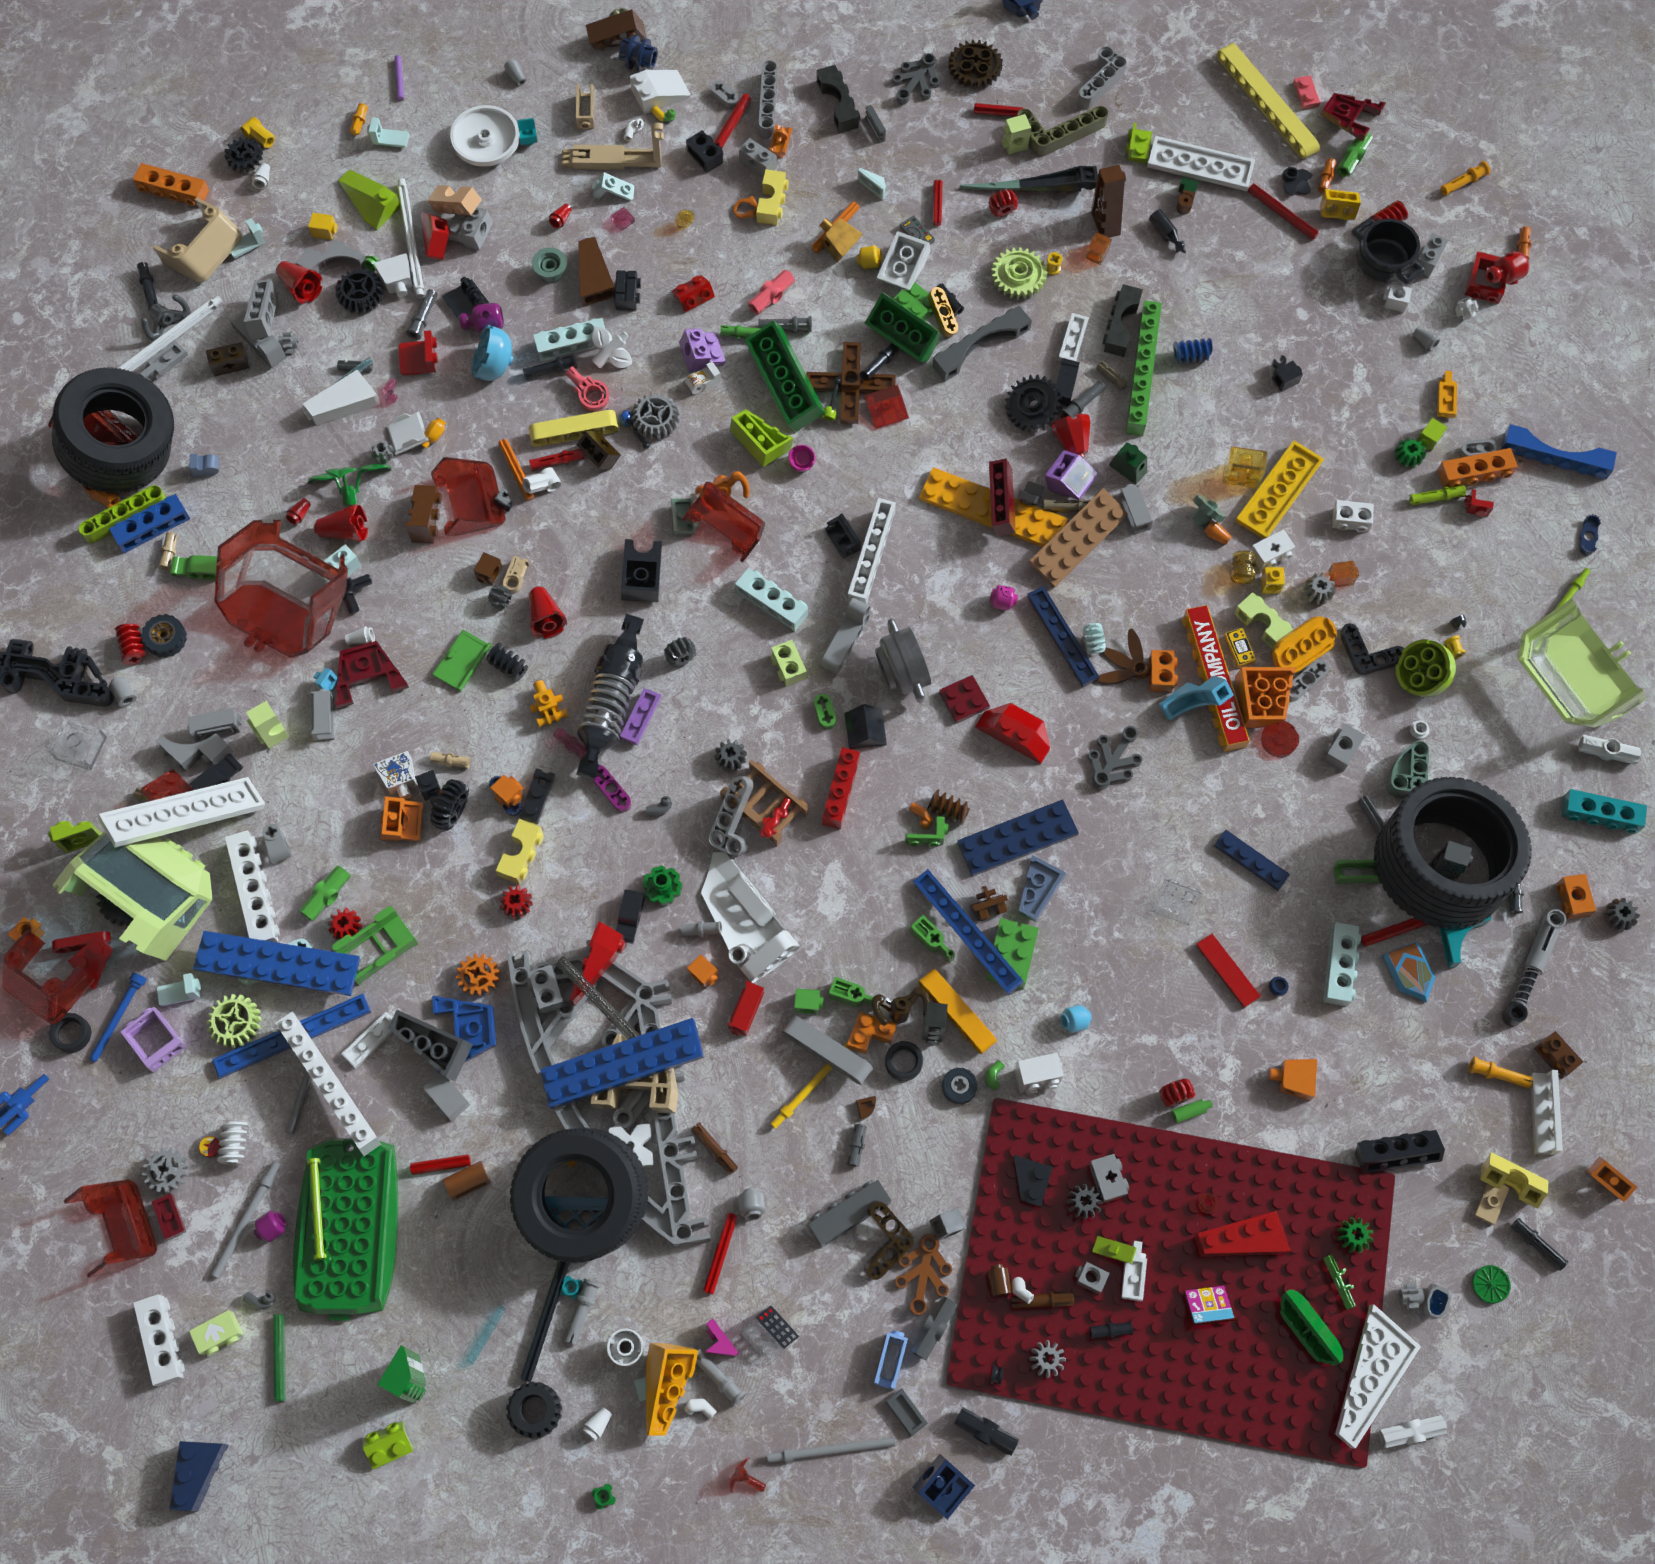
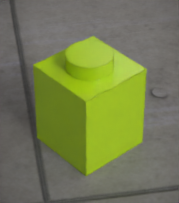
M1432 418L1421 432L1417 442L1422 441L1421 446H1425L1432 451L1448 427Z

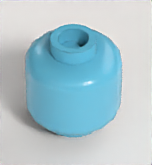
M1082 1005L1065 1008L1060 1017L1062 1027L1070 1033L1088 1029L1092 1020L1090 1011Z

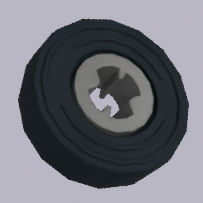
M965 1068L951 1069L942 1080L944 1096L955 1104H964L971 1101L978 1090V1082L975 1075ZM958 1081H962L965 1089L957 1090V1086L954 1083L958 1084Z

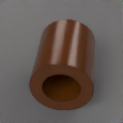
M1003 1264L990 1266L991 1270L987 1271L991 1296L999 1297L1012 1294L1008 1268H1003Z

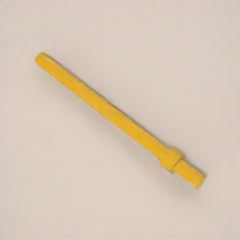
M826 1064L788 1105H784L781 1108V1113L770 1125L777 1129L786 1118L789 1119L794 1114V1109L833 1068Z

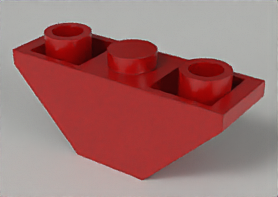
M421 212L425 255L429 258L442 260L449 236L447 219Z

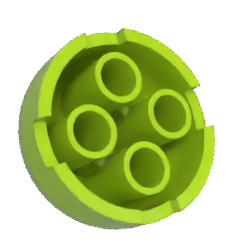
M1428 639L1417 640L1407 645L1402 650V655L1399 658L1398 664H1396V677L1399 684L1409 693L1420 697H1432L1444 692L1451 685L1456 672L1455 660L1449 649L1436 641Z

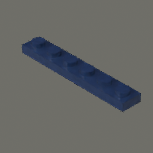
M1042 586L1027 593L1028 600L1081 686L1084 687L1099 680L1100 676L1045 587Z

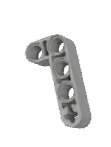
M1107 46L1100 48L1097 66L1101 70L1080 89L1077 104L1081 109L1091 108L1124 76L1127 61L1122 55Z
M242 311L230 320V324L270 368H273L286 358L280 343L273 335L262 340H251L244 324L246 311Z
M852 598L846 610V617L822 658L821 667L835 674L840 672L868 622L870 605Z
M747 776L733 778L709 834V843L730 855L744 854L748 850L747 841L734 833L753 789L751 778ZM733 798L737 800V806L735 808L732 805ZM726 816L730 818V824L728 826L725 824L724 821ZM719 833L723 837L721 843H719L717 840V836ZM736 841L739 843L740 846L738 851H736L734 848V843Z

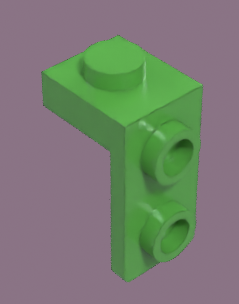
M937 816L936 835L905 834V844L910 846L928 844L930 847L943 845L944 835H948V823H945V817Z

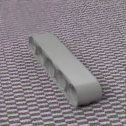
M771 60L763 63L761 76L759 135L766 140L772 138L775 128L777 64Z
M796 1015L791 1018L782 1030V1033L788 1039L859 1085H862L873 1070V1067L867 1061Z

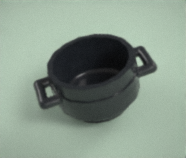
M1368 218L1351 231V234L1359 241L1356 254L1358 266L1364 274L1373 280L1384 283L1400 280L1403 284L1407 285L1424 273L1425 268L1417 261L1421 246L1419 236L1405 222L1392 218L1380 219L1375 222L1372 218ZM1412 268L1416 269V270L1413 271L1411 274H1409L1408 276H1406V275L1411 271Z

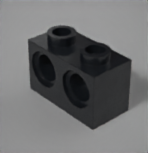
M703 130L686 140L687 152L706 173L723 164V150L720 146H716L712 137Z

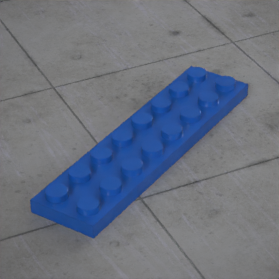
M203 930L193 969L195 971L351 996L360 957Z
M690 1018L542 1068L541 1074L549 1108L553 1109L702 1059L704 1054L695 1020Z

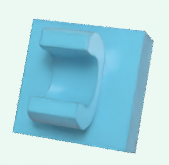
M325 668L322 673L317 671L313 676L314 679H317L315 684L320 689L330 690V692L338 683V677L328 668Z

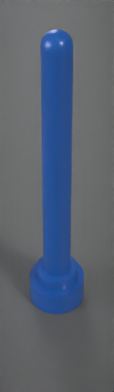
M135 972L131 974L129 978L130 986L90 1056L91 1062H96L99 1059L135 992L145 985L147 978Z

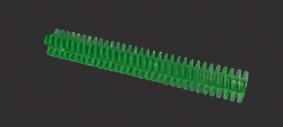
M285 1314L272 1315L274 1316L272 1318V1321H274L272 1323L274 1324L272 1326L274 1327L272 1328L274 1329V1402H284L286 1399L284 1398L286 1397L284 1395L286 1394L284 1393L286 1391L284 1390L286 1388L284 1387L286 1386L284 1380L286 1379H283L286 1377L283 1376L286 1375L283 1373L286 1372L283 1371L286 1369L283 1368L285 1367L283 1364H286L283 1362L286 1361L283 1360L286 1358L283 1357L286 1356L283 1354L285 1353L283 1352L285 1350L283 1349L285 1348L283 1346L285 1345L283 1344L285 1342L283 1341L285 1340L283 1338L285 1337L283 1336L285 1334L283 1333L285 1331L283 1330L285 1329L283 1328L285 1326L283 1325L285 1323L283 1322L285 1321L283 1319Z

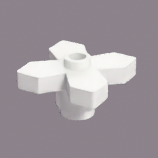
M649 1124L637 1125L631 1135L622 1127L609 1128V1133L616 1135L626 1142L627 1146L634 1144L633 1152L639 1157L638 1160L641 1161L642 1167L653 1166V1153L643 1147L651 1138Z

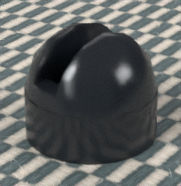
M1464 614L1450 620L1453 628L1456 630H1461L1459 626L1461 624L1463 628L1467 625Z

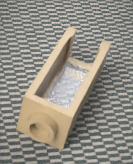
M576 84L577 129H594L595 91L593 84H590L591 93H581L580 84Z

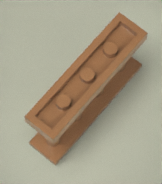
M751 759L749 761L751 772L747 777L753 780L758 776L765 784L747 801L742 817L760 831L763 827V819L768 818L773 810L781 805L784 798L790 799V804L793 806L788 816L782 819L779 825L774 828L777 833L768 838L773 844L778 846L782 842L781 831L799 812L806 817L808 815V805L803 799H797L770 776L761 763H755ZM726 786L720 791V797L723 800L728 790ZM771 788L774 789L779 796L762 813L757 814L753 810V806ZM733 798L732 805L734 808L737 806V800L735 798Z

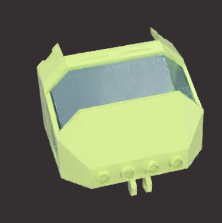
M104 831L69 862L53 883L58 893L61 894L63 891H67L81 897L89 886L93 887L134 918L119 939L125 943L130 940L137 944L135 949L165 961L168 960L212 901L210 873L204 869L206 865L197 859L193 861V854L185 851L181 845H176L175 842L167 837L164 840L160 836L114 847Z

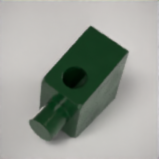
M1126 442L1111 460L1109 466L1132 483L1137 484L1147 473V456L1136 445Z

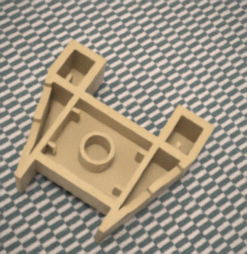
M617 1034L613 1044L627 1039L621 1034ZM674 1068L592 1095L591 1104L598 1109L617 1110L621 1089L651 1090L649 1107L657 1113L676 1114L678 1088Z

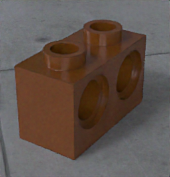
M1556 1031L1534 1047V1050L1552 1070H1558V1076L1561 1079L1568 1076L1583 1063V1060Z

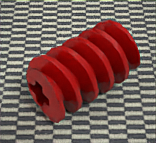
M1396 200L1369 218H1372L1375 222L1380 219L1391 218L1405 221L1408 219V212L1404 204Z
M121 624L115 628L122 663L125 665L139 664L142 661L141 658L146 655L145 651H143L144 645L141 644L143 641L140 638L141 632L138 631L140 629L138 624Z

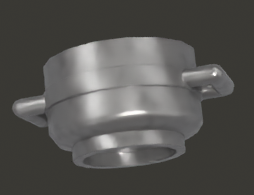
M889 619L887 628L890 634L882 637L879 641L880 647L875 649L880 669L890 691L896 689L900 694L904 695L913 692L916 701L922 703L925 696L922 688L931 685V678L924 656L911 628L907 627L898 630L895 620Z

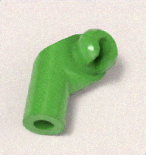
M997 1060L985 1072V1082L991 1090H996L1000 1086L998 1073L1005 1067L1000 1060Z

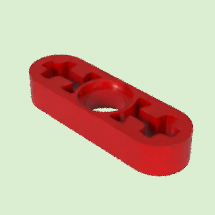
M99 931L55 939L52 941V952L60 954L79 951L98 935H101L108 944H111L110 932Z

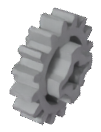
M161 1148L160 1153L153 1151L154 1157H147L146 1159L149 1163L143 1164L147 1171L143 1172L142 1175L148 1177L144 1182L147 1185L151 1184L149 1188L152 1190L157 1188L159 1193H162L163 1190L170 1193L172 1187L178 1190L177 1184H184L185 1182L182 1178L189 1175L185 1172L189 1165L184 1164L187 1158L181 1157L182 1153L179 1151L175 1152L173 1148H169L168 1152L164 1148ZM174 1159H175V1160L177 1161V1163H178V1168L175 1167V1161H174ZM169 1168L168 1172L163 1173V1169ZM153 1172L157 1175L156 1180L154 1179Z

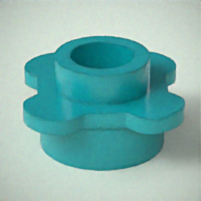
M565 1276L560 1295L569 1296L576 1300L579 1290L583 1286L582 1280H575L570 1276Z

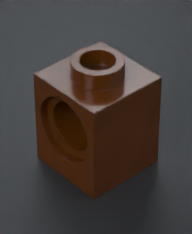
M483 552L473 570L476 579L480 583L493 585L502 569L501 560Z

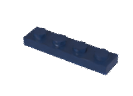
M1228 830L1223 832L1214 847L1277 891H1279L1290 876L1284 869Z

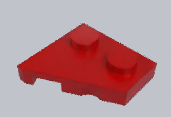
M98 935L70 958L68 962L94 990L99 985L98 982L107 966L106 963L113 952V948L101 935Z

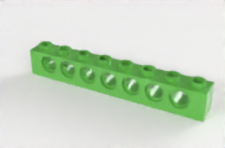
M1144 300L1141 310L1125 434L1143 436L1146 428L1162 305L1160 302Z

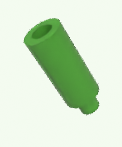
M1200 1099L1172 1109L1171 1113L1175 1123L1178 1124L1207 1113V1109L1212 1108L1213 1105L1211 1100L1203 1101Z

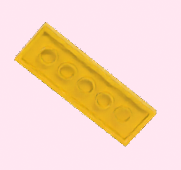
M1293 440L1238 515L1235 522L1262 539L1268 538L1321 466L1324 458Z

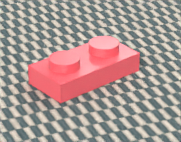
M1311 75L1294 78L1293 84L1302 109L1319 107L1320 100Z

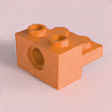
M385 796L382 802L379 839L419 842L423 802L405 801V798ZM401 814H404L403 827L401 825Z

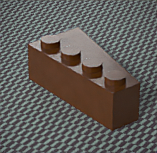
M1120 165L1099 169L1090 212L1101 240L1121 235L1126 175L1121 170Z

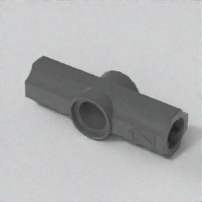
M942 1295L932 1315H929L923 1325L919 1338H917L911 1352L925 1361L928 1359L956 1310L957 1304Z

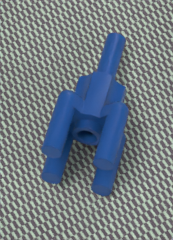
M45 1074L39 1077L26 1090L20 1087L12 1095L6 1091L0 1094V1105L3 1102L6 1103L0 1109V1128L16 1114L18 1115L17 1118L3 1129L6 1135L9 1136L28 1119L29 1113L25 1109L35 1101L31 1096L49 1080Z

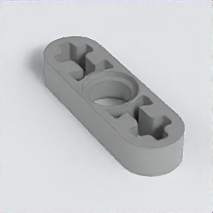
M1315 661L1292 680L1291 690H1294L1297 686L1300 688L1296 693H1290V701H1297L1326 677L1330 669L1326 661ZM1322 667L1323 671H1319L1315 676L1314 673L1317 670V668ZM1302 677H1309L1312 683L1309 685L1304 684Z

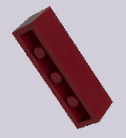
M1007 458L990 461L992 528L997 536L1016 533L1013 469Z

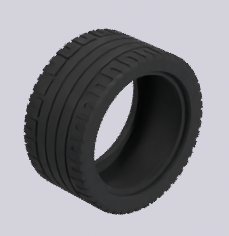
M1460 777L1434 778L1414 787L1404 797L1381 829L1375 842V854L1373 855L1376 875L1379 877L1378 880L1383 885L1382 888L1387 892L1388 897L1392 898L1395 905H1398L1409 916H1413L1414 919L1444 929L1471 927V925H1477L1479 922L1481 923L1486 918H1489L1526 876L1525 874L1528 872L1532 857L1531 840L1528 837L1529 832L1525 828L1524 821L1521 820L1522 817L1520 814H1517V810L1511 806V803L1508 800L1506 801L1501 794H1497L1495 790L1489 789L1488 786H1483L1477 781L1473 782V780H1465ZM1423 823H1442L1455 827L1467 834L1480 847L1486 858L1489 869L1488 882L1481 884L1459 883L1447 879L1433 870L1422 858L1416 847L1413 833L1414 826Z

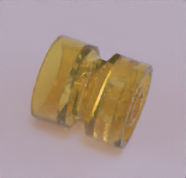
M1245 550L1233 553L1232 565L1234 567L1231 569V580L1234 583L1250 584L1255 581L1257 559L1255 553Z

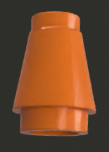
M1213 520L1204 530L1207 537L1224 545L1232 537L1218 522Z

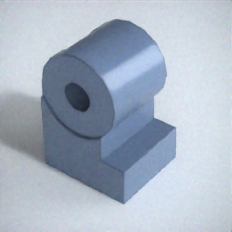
M190 454L189 469L194 477L216 475L219 472V458L212 454L205 456Z

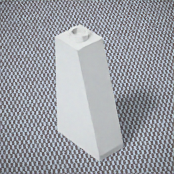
M356 370L304 402L305 411L303 413L309 421L313 420L316 425L378 406L380 401L375 391L360 372Z

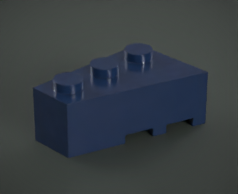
M179 1442L169 1510H199L211 1485L210 1482L220 1466L219 1463L224 1452L228 1449V1444Z

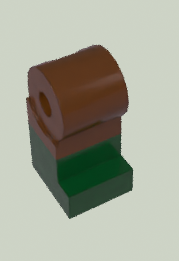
M1186 178L1181 179L1178 192L1182 193V195L1179 196L1176 210L1180 214H1188L1191 211L1198 181Z

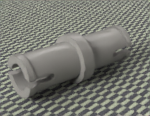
M699 921L695 924L681 925L683 937L692 935L704 937L705 934H722L721 921L708 923Z

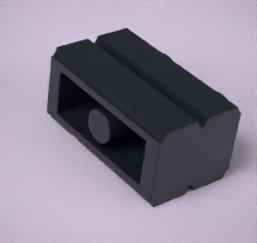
M616 271L614 299L616 310H637V304H640L641 299L640 293H638V289H641V278H638L637 271Z

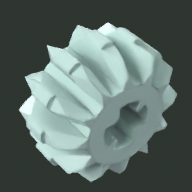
M1100 623L1084 625L1083 637L1086 652L1094 655L1104 652L1106 645L1102 625Z

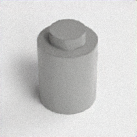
M115 677L111 680L109 689L120 707H125L135 702L137 697L125 677Z

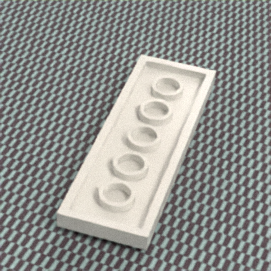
M1155 136L1147 167L1247 191L1255 159Z

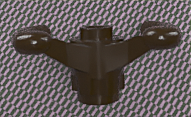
M915 987L909 995L888 999L881 994L875 995L872 998V1010L876 1019L883 1026L888 1024V1020L883 1016L879 1006L890 1012L889 1016L893 1022L901 1024L908 1020L911 1007L919 997L923 1000L924 1017L926 1016L927 1002L931 1001L924 988Z

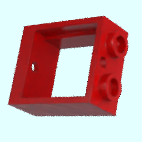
M1477 251L1471 264L1464 295L1499 304L1504 295L1506 284L1500 282L1499 289L1475 283L1477 270L1487 271L1490 267H1493L1495 261L1500 258L1499 256Z

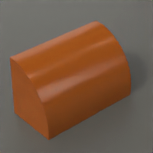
M482 1160L443 1179L449 1196L453 1201L491 1183Z

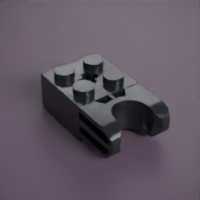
M625 539L621 600L658 602L662 541H653V547L649 552L640 553L634 548V541L632 539Z

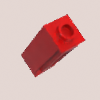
M745 981L746 988L742 989L731 1015L730 1023L728 1022V1029L737 1036L742 1034L747 1036L765 993L764 987Z

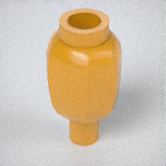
M437 417L436 420H432L428 424L424 435L429 441L421 444L423 448L427 449L430 443H435L441 438L445 432L446 422Z

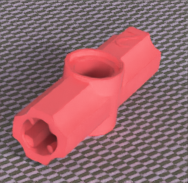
M783 270L772 281H766L762 285L760 292L748 302V307L755 315H759L771 303L775 304L781 299L783 292L795 282L792 273L788 270Z

